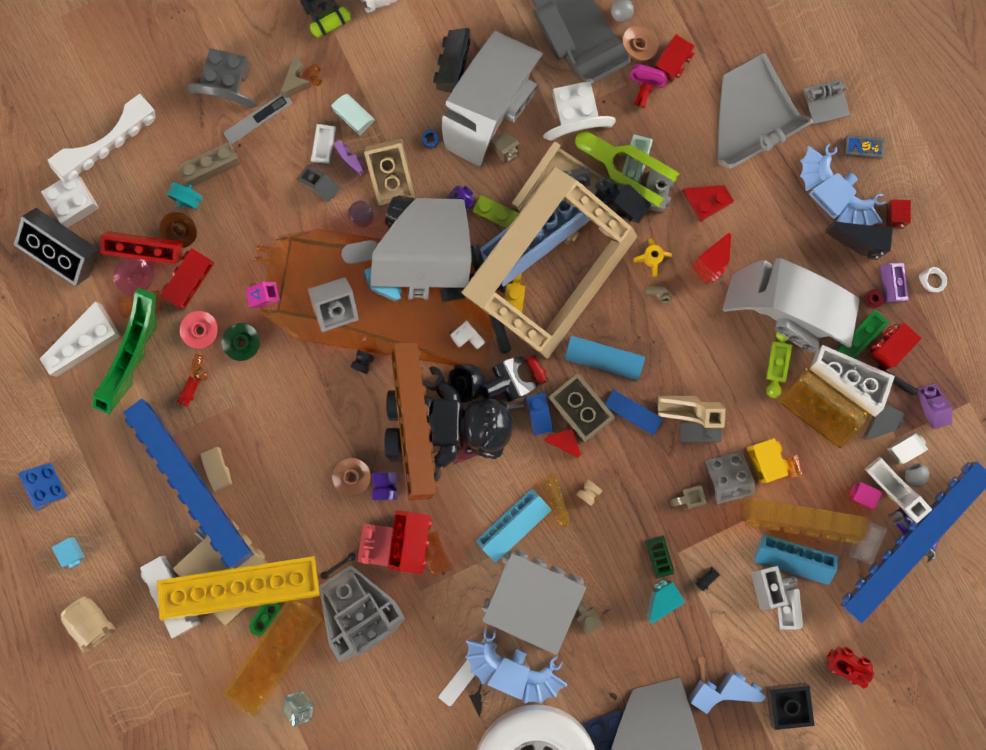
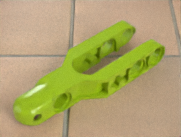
M582 131L576 135V146L604 163L611 179L615 182L630 184L647 201L658 207L661 206L660 204L664 201V198L617 171L615 165H613L615 156L618 154L620 156L628 155L674 182L680 175L677 171L632 145L614 147L588 131Z

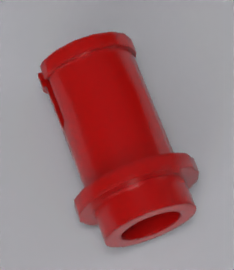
M645 82L639 85L640 90L634 105L638 107L641 105V108L646 107L649 95L653 92L652 85Z

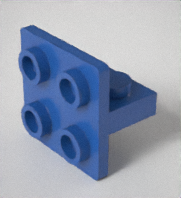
M51 463L18 473L36 511L42 510L52 502L64 499L67 496Z

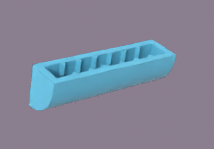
M531 488L475 541L496 563L552 509Z

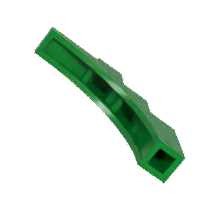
M141 288L135 291L132 311L125 335L113 363L93 394L92 408L110 415L132 386L133 372L145 355V344L157 328V317L154 316L155 294Z

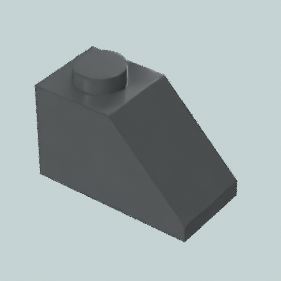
M307 165L297 178L299 182L327 202L334 198L340 189L326 174L310 165Z
M885 404L884 409L876 417L872 416L862 439H873L900 429L904 422L902 418L904 413Z
M697 422L680 423V442H722V428H705Z

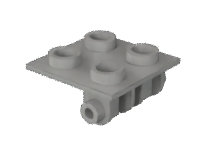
M840 80L803 89L813 125L850 116L843 90H846L844 82L841 83Z

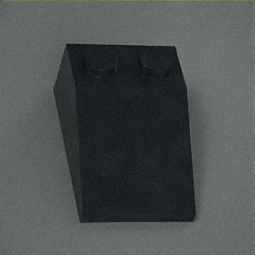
M834 221L825 231L834 239L861 256H867V259L878 260L891 251L893 228Z

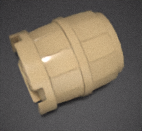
M87 597L76 600L60 615L61 622L68 634L78 643V647L83 653L89 651L87 647L93 645L95 648L112 634L110 630L116 629L107 620L102 610Z

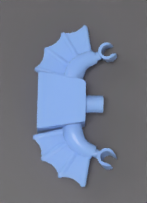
M830 144L826 145V155L822 156L812 147L807 146V154L800 160L803 166L800 177L805 182L806 191L814 188L809 193L813 199L833 219L840 215L837 222L862 225L882 224L883 221L873 207L874 205L883 206L886 201L882 203L877 202V198L882 197L883 194L876 195L873 200H861L855 197L856 190L852 185L858 181L857 177L849 172L843 178L839 173L834 175L831 171V156L837 152V147L830 153L828 152Z
M486 628L484 629V638L487 640V643L466 640L468 653L465 658L471 664V673L479 677L482 685L488 680L487 685L522 700L524 694L523 702L525 704L532 701L541 704L549 697L556 698L558 691L567 686V683L552 674L553 670H559L563 664V661L560 665L553 663L558 656H554L551 659L548 667L543 668L541 671L529 670V666L523 664L527 655L524 651L516 649L512 659L507 656L502 658L496 653L493 639L496 636L495 628H493L492 635H488Z

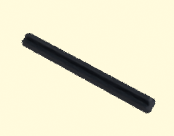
M473 244L470 245L471 261L476 273L484 261L479 245ZM489 315L500 352L508 353L511 351V346L504 324Z

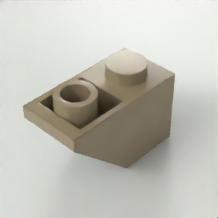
M507 130L491 140L492 148L503 163L507 161L510 163L518 157L519 142Z

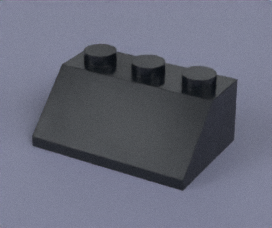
M469 28L449 30L448 35L444 36L442 42L444 52L439 55L438 65H440L439 72H435L433 83H436L437 90L452 93L463 76L471 44Z

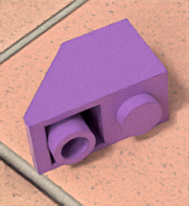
M936 383L917 388L924 415L932 428L936 429L952 424V406Z

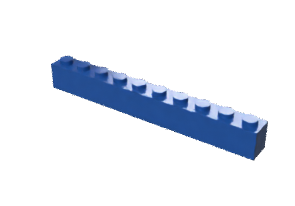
M140 399L123 413L126 416L125 422L130 428L135 429L137 432L135 436L141 443L146 445L147 454L152 459L155 458L158 463L156 464L158 470L162 474L165 473L169 478L167 483L172 489L177 490L179 493L177 497L182 504H186L189 507L188 513L194 520H198L200 523L199 529L205 536H209L212 548L216 552H220L222 555L220 559L226 567L237 568L252 557L254 553L151 405L144 399Z
M967 462L961 468L962 472L960 475L953 477L947 485L949 487L935 496L934 499L936 501L931 506L929 505L932 511L918 523L915 521L911 522L906 534H901L895 540V546L892 549H887L881 557L883 559L878 564L875 563L869 568V574L857 581L855 584L856 588L852 592L845 594L840 606L857 622L863 623L986 489V469L979 462Z

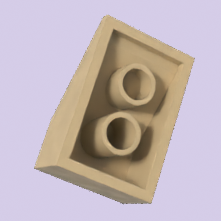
M402 138L366 146L364 154L378 206L390 204L391 199L398 195L415 198Z

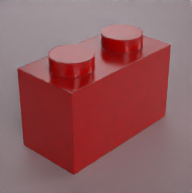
M675 34L656 63L655 69L664 71L671 82L675 78L679 79L685 70L682 68L685 62L690 63L695 54L692 52L695 46Z

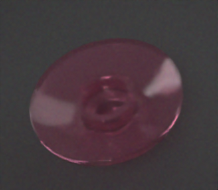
M127 258L117 266L114 279L117 287L122 292L134 295L138 288L143 290L149 288L153 279V272L145 260ZM138 274V279L134 281L133 276Z

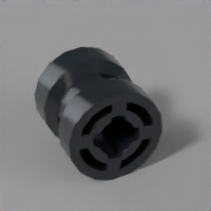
M358 350L356 360L352 362L350 367L368 374L370 370L369 365L373 363L375 357Z

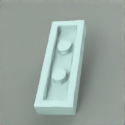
M633 134L630 145L649 155L653 140ZM627 155L622 174L640 184L645 165Z

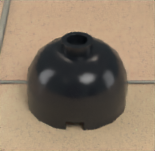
M471 363L455 365L454 369L449 372L448 384L459 392L461 402L473 401L481 396V384L485 382L482 370Z

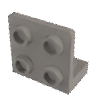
M742 451L706 460V466L715 487L717 504L755 494V482Z

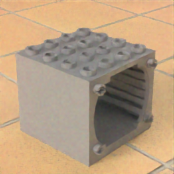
M519 549L516 552L511 551V554L505 553L502 563L506 565L491 599L485 598L483 603L485 607H482L481 610L485 612L482 621L557 655L587 588L583 583L584 581L581 577L572 573L569 576L565 575L563 569L554 565L551 568L547 567L546 562L534 557V560L528 558L527 553Z

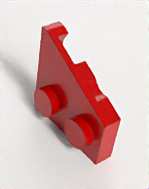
M725 185L690 187L682 190L700 221L734 203Z

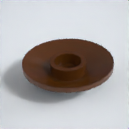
M169 213L160 222L159 229L162 238L183 241V248L190 246L197 237V227L194 221L183 213Z

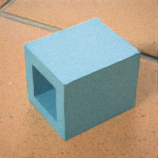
M75 537L67 538L52 547L62 568L70 567L72 569L80 565V560L85 558Z

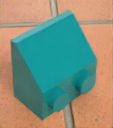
M662 579L654 585L655 589L651 592L646 618L652 624L685 603L673 582Z

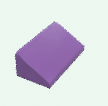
M904 263L881 265L884 302L909 301Z

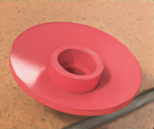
M194 311L182 320L180 335L184 343L189 347L203 349L210 346L216 340L218 324L209 313ZM202 327L204 329L203 333L198 334V329Z

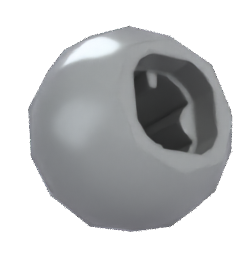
M616 0L613 3L611 15L616 21L626 22L632 18L634 5L630 0Z
M921 463L908 466L904 472L905 480L914 487L924 486L930 478L929 470Z

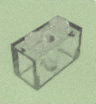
M863 521L848 556L864 564L872 565L887 529L870 521Z

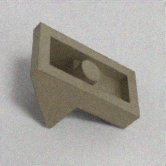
M293 57L281 89V93L285 98L310 88L309 81L298 78L302 76L304 71L300 58Z

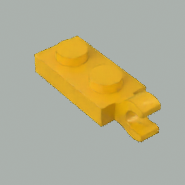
M521 273L513 279V284L506 285L505 300L522 313L526 286L520 285Z

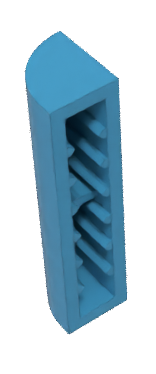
M571 336L564 360L638 381L645 356Z
M763 533L757 546L754 562L768 567L778 566L781 571L829 585L837 572L838 556Z

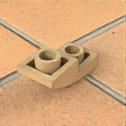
M215 447L201 453L202 462L213 491L217 492L231 486L232 481L229 468L224 464L221 449Z

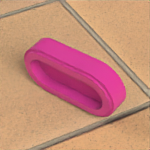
M641 64L634 65L630 72V77L635 82H645L656 88L664 87L668 80V75L664 71Z

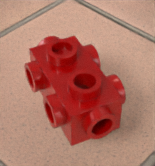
M838 646L836 650L831 649L826 659L828 660V669L832 673L845 677L850 683L859 685L863 689L868 687V682H871L874 677L873 665L868 658L864 656L861 658L857 657L848 647L841 648Z

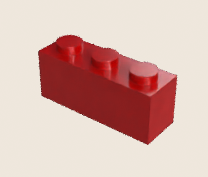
M193 248L183 255V262L174 269L172 279L161 290V297L182 310H185L214 265L212 260Z

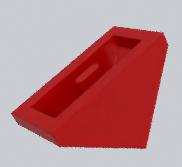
M572 428L547 436L544 440L577 458L581 455Z

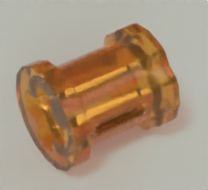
M800 455L785 459L789 466L788 478L805 474L799 462Z

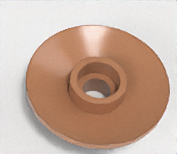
M632 26L623 34L622 43L630 57L639 61H646L654 57L658 50V42L655 35L649 29L642 26Z
M346 458L335 466L332 473V481L335 488L341 494L357 496L368 488L371 481V473L368 466L362 460ZM352 473L356 476L354 481L349 479V475Z

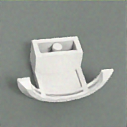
M586 81L553 89V100L561 125L547 131L543 138L552 141L562 135L594 127L611 128L616 123V119L609 116H598L591 82Z

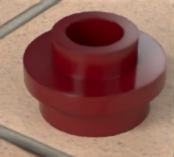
M872 289L866 292L864 302L869 308L875 309L883 304L884 297L879 290ZM872 295L877 297L876 302L872 301Z

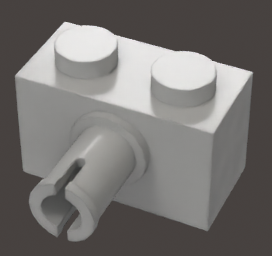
M652 168L649 170L645 187L664 198V201L660 204V207L649 202L651 206L648 210L663 213L665 208H669L671 197L668 196L669 189L673 190L674 181L664 175L662 176Z
M778 566L751 572L760 610L788 605L784 590L797 588V583L789 584L790 582L797 581L794 576L781 579Z

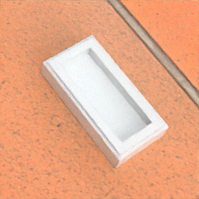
M317 124L311 162L330 165L336 132L335 126Z

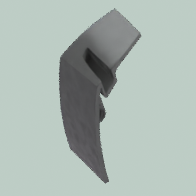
M532 0L536 7L534 10L535 17L555 57L558 60L564 58L572 72L584 81L594 83L631 62V58L622 41L617 36L615 37L594 0Z

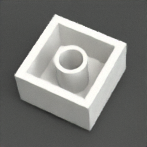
M79 175L75 180L68 181L66 184L59 180L41 191L60 224L67 228L99 209V206Z

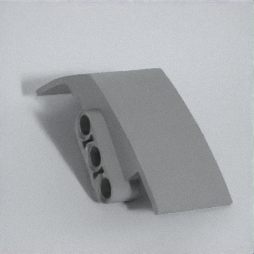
M494 31L446 101L445 105L449 108L442 117V133L445 148L481 168L488 145L504 119L513 123L534 97L538 84L528 78L531 70L543 53Z
M777 258L774 265L766 260H761L732 274L722 310L727 312L751 309L760 314H766L777 321L775 330L804 350L816 352L819 350L821 338L830 336L843 345L851 347L860 298L816 273L789 261Z

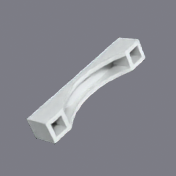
M138 94L124 105L120 120L110 133L99 141L85 147L60 150L48 159L50 168L65 184L68 181L75 180L79 173L90 169L97 160L108 156L109 152L115 147L119 148L122 146L126 139L137 135L145 125H151L156 118L155 110L141 94Z

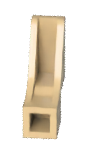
M658 396L657 414L660 417L694 421L702 424L705 428L725 427L726 409L721 402H701L697 396Z

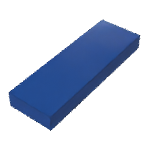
M616 390L612 391L605 403L609 410L651 435L655 434L663 418Z

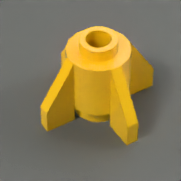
M651 238L648 239L649 247L644 254L634 257L633 262L644 261L647 266L652 267L653 277H657L658 265L663 259L672 258V253L664 252L660 246L655 245ZM651 253H654V255H657V257H652Z

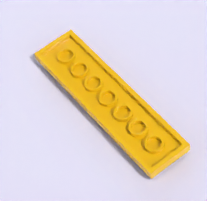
M315 556L157 580L159 619L161 621L320 596Z

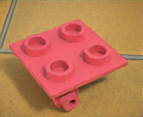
M363 523L357 562L387 566L393 528Z

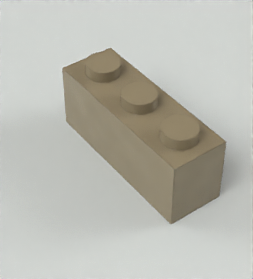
M227 142L177 167L184 182L187 185L191 184L193 187L240 165L241 162L234 147L230 142Z

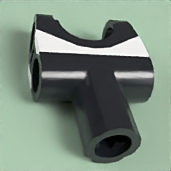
M524 357L511 358L492 367L496 378L481 384L482 397L491 399L504 393L508 403L538 387L536 382H524L518 376V367L525 362Z

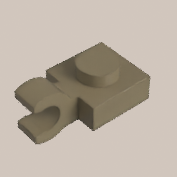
M701 485L681 490L683 496L670 499L671 507L685 504L686 508L690 509L707 504Z
M580 601L577 609L581 615L576 618L586 635L602 626L603 623L593 607L587 610L583 602Z

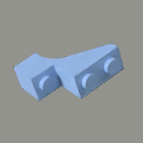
M729 671L718 688L708 680L706 683L699 680L687 700L708 714L715 704L723 700L762 702L766 696L761 693V687L753 682L749 685L745 682L746 677L737 671L735 674Z

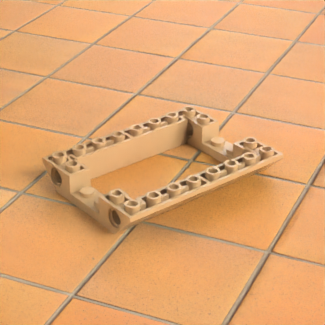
M553 167L461 293L548 359L638 236L627 222L581 183L560 169ZM564 200L570 206L577 207L599 226L598 229L615 241H610L544 331L495 291L560 202Z

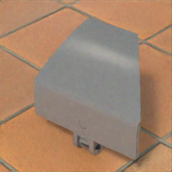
M765 53L754 57L723 75L717 143V162L723 167L731 169L764 150L770 151L773 146L786 142L787 137L813 123L812 118L799 114Z

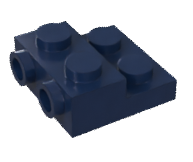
M620 708L583 722L595 750L612 749L624 713L621 712Z

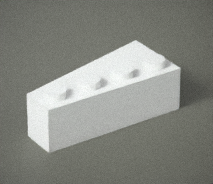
M95 301L40 360L49 375L58 377L120 338L121 334L103 305Z
M824 345L815 353L809 369L874 417L884 409L895 377Z
M160 556L140 567L142 571L140 573L141 577L147 583L150 594L155 600L158 609L157 580L176 578L166 556ZM197 615L163 620L171 638L182 635L201 624Z

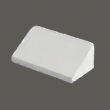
M799 589L784 590L788 605L778 607L780 630L803 628Z

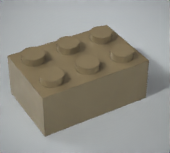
M579 373L575 374L547 398L584 443L615 418Z

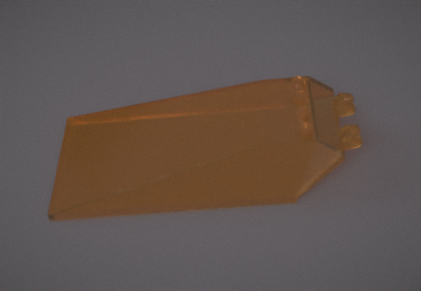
M314 229L275 236L272 248L262 245L257 246L256 250L271 253L270 259L255 257L254 262L269 265L266 282H276L280 299L276 303L261 308L260 312L299 341L391 356L390 349L394 343L417 342L418 349L421 350L420 361L451 366L471 363L482 371H487L493 327L489 314L468 298L442 302L439 287H429L428 300H423V298H413L410 300L407 297V287H400L402 294H400L401 298L393 301L369 290L362 272L365 269L371 268L372 261L348 264L342 259L341 252L346 245L369 240L379 244L382 239ZM471 261L470 274H473L475 270ZM346 277L353 290L359 320L322 332L308 289ZM250 283V287L256 285L257 283ZM467 320L483 338L485 343L479 349H476L468 340L461 347H458L450 337L449 332L451 330L454 332Z

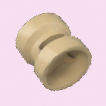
M587 479L584 483V489L579 490L576 495L592 506L595 502L594 497L599 496L602 490Z

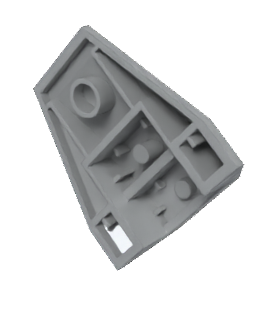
M349 565L319 585L328 642L338 662L364 654L394 634L405 619L397 603L352 565Z

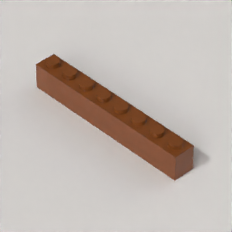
M417 342L394 343L390 353L408 500L432 499L438 491V483L434 480L435 462L432 461L431 457L433 444L429 441L431 427L427 423L426 417L428 416V405L424 401L426 388L422 385L424 371L420 367L421 350L418 349Z

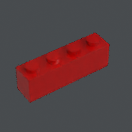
M107 231L101 235L100 254L177 264L182 260L183 241Z

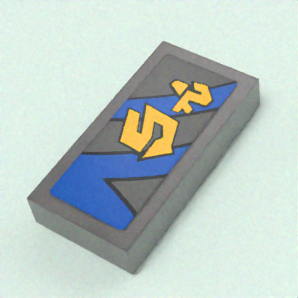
M847 135L845 137L844 155L882 159L884 157L885 139Z

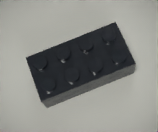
M34 208L21 216L14 241V246L75 287L90 277L99 250L38 208Z

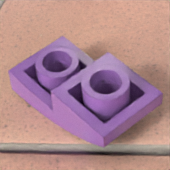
M341 140L335 142L334 145L344 162L358 175L364 176L363 169L366 167L362 158L357 159L356 154L351 155L347 144L343 145Z

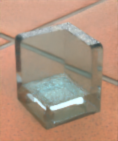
M300 691L285 696L283 711L293 726H297L311 721L313 705L304 692Z

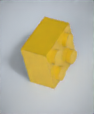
M775 438L746 447L759 484L768 483L789 475L787 472L789 470L788 463L785 459L783 460L780 453L782 452L781 444Z

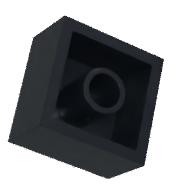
M796 683L766 687L770 725L774 730L815 726L810 686L808 684Z

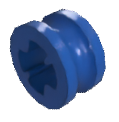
M427 130L422 135V142L426 148H434L439 143L438 134L434 130ZM430 135H433L435 141L433 143L432 141L431 143H427L426 137H430Z

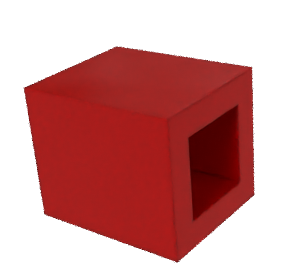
M892 199L887 203L886 226H893V229H903L904 226L911 223V200Z

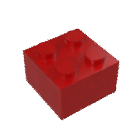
M905 322L899 325L895 324L883 333L884 338L880 341L877 340L870 347L872 351L868 355L882 368L887 370L896 367L922 338Z

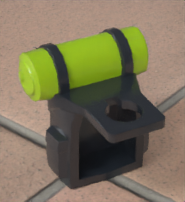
M300 0L305 13L312 17L313 22L310 24V30L317 38L325 36L327 33L341 25H345L346 22L351 20L348 9L344 6L339 7L335 0Z

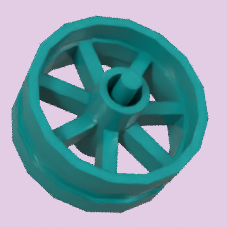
M172 182L170 189L166 193V196L176 201L178 204L177 208L179 209L182 206H186L193 210H198L199 203L203 200L200 194L191 189V184L183 186Z

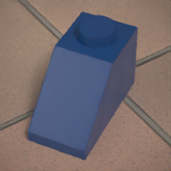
M545 393L527 396L526 402L534 436L553 432Z

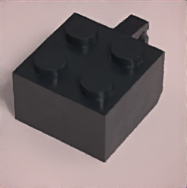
M601 177L594 186L597 189L594 195L628 223L631 221L639 223L651 206L630 184H623Z

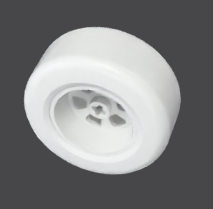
M536 704L517 707L497 718L482 736L477 749L521 750V748L532 744L534 750H543L545 746L553 750H595L589 734L575 718L558 708Z

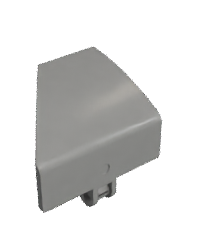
M416 198L398 217L373 251L371 286L407 287V297L410 300L413 298L428 300L429 287L465 288L469 283L471 248L464 200Z
M680 678L632 690L611 750H703Z

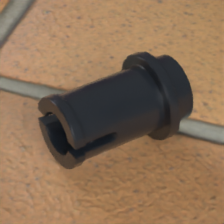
M710 567L701 578L696 579L697 582L695 584L702 591L708 590V586L720 574L713 567Z

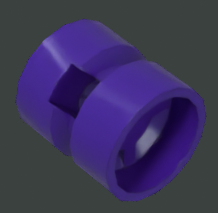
M397 472L372 473V484L375 485V488L372 489V500H397V488L394 487L397 483Z

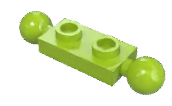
M777 331L776 337L779 341H773L771 344L765 380L771 381L766 388V393L771 398L780 396L782 389L779 382L786 383L792 345L786 344V341L789 339Z

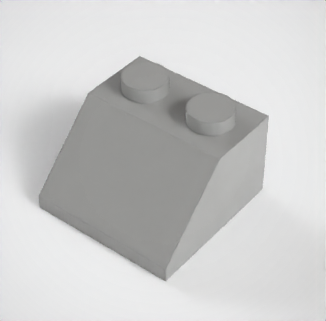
M346 277L308 289L322 332L359 320L353 290Z

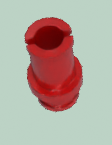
M536 355L525 359V363H527L532 373L531 377L533 380H536L537 385L540 386L546 383L549 379L546 377V371L542 369Z
M189 376L183 391L179 392L180 397L177 403L182 405L183 400H185L183 405L188 407L190 401L194 399L193 395L200 381L195 379L191 386L194 378Z

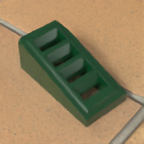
M664 535L645 540L655 578L658 579L675 574ZM662 543L660 547L651 548L653 544ZM661 550L664 551V554L657 556L653 555L654 552H658ZM666 558V562L656 564L655 560ZM668 565L667 570L658 571V568Z

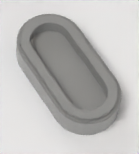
M369 240L348 244L341 252L342 259L348 264L372 261V253L378 243Z

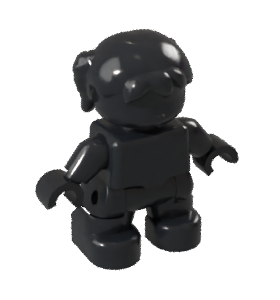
M433 366L429 367L431 374L437 375L438 379L434 383L426 382L425 386L429 390L436 391L441 398L424 397L425 404L428 405L427 423L431 427L429 441L433 444V453L438 452L434 457V480L439 481L441 478V467L445 468L456 460L459 450L463 449L464 437L468 445L465 448L466 453H474L491 459L500 457L503 454L504 447L511 439L513 421L509 410L503 402L498 399H482L471 402L465 410L461 404L459 392L445 382L440 369ZM388 390L386 398L387 417L390 421H398L395 390ZM386 428L385 455L391 462H403L399 428Z

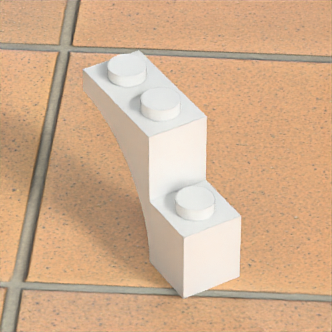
M878 457L865 468L866 472L887 496L894 500L915 522L918 523L932 511L922 497L912 490L881 457Z

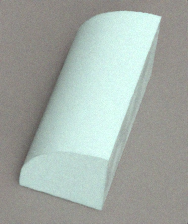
M349 94L341 96L331 105L333 111L359 136L375 121Z

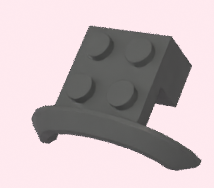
M209 48L200 83L186 84L189 94L216 96L233 101L249 109L258 106V103L238 93L241 80L246 81L250 67L247 57Z

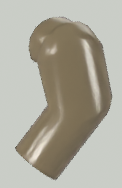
M645 286L646 296L656 295L664 304L671 302L672 295L664 286Z

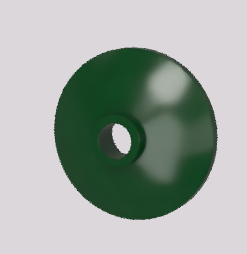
M237 323L230 326L222 337V348L225 354L236 361L251 359L260 347L258 332L252 326L245 323ZM240 340H245L244 346L239 345Z

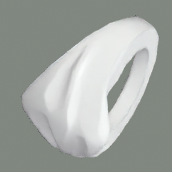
M929 267L919 274L921 284L929 292H940L947 285L945 273L937 267ZM934 273L940 276L941 285L938 288L931 287L927 282L929 274Z

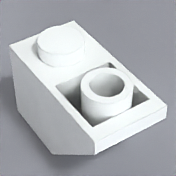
M915 433L904 435L888 447L887 450L898 464H904L922 454L928 448L925 446L926 441L924 438Z

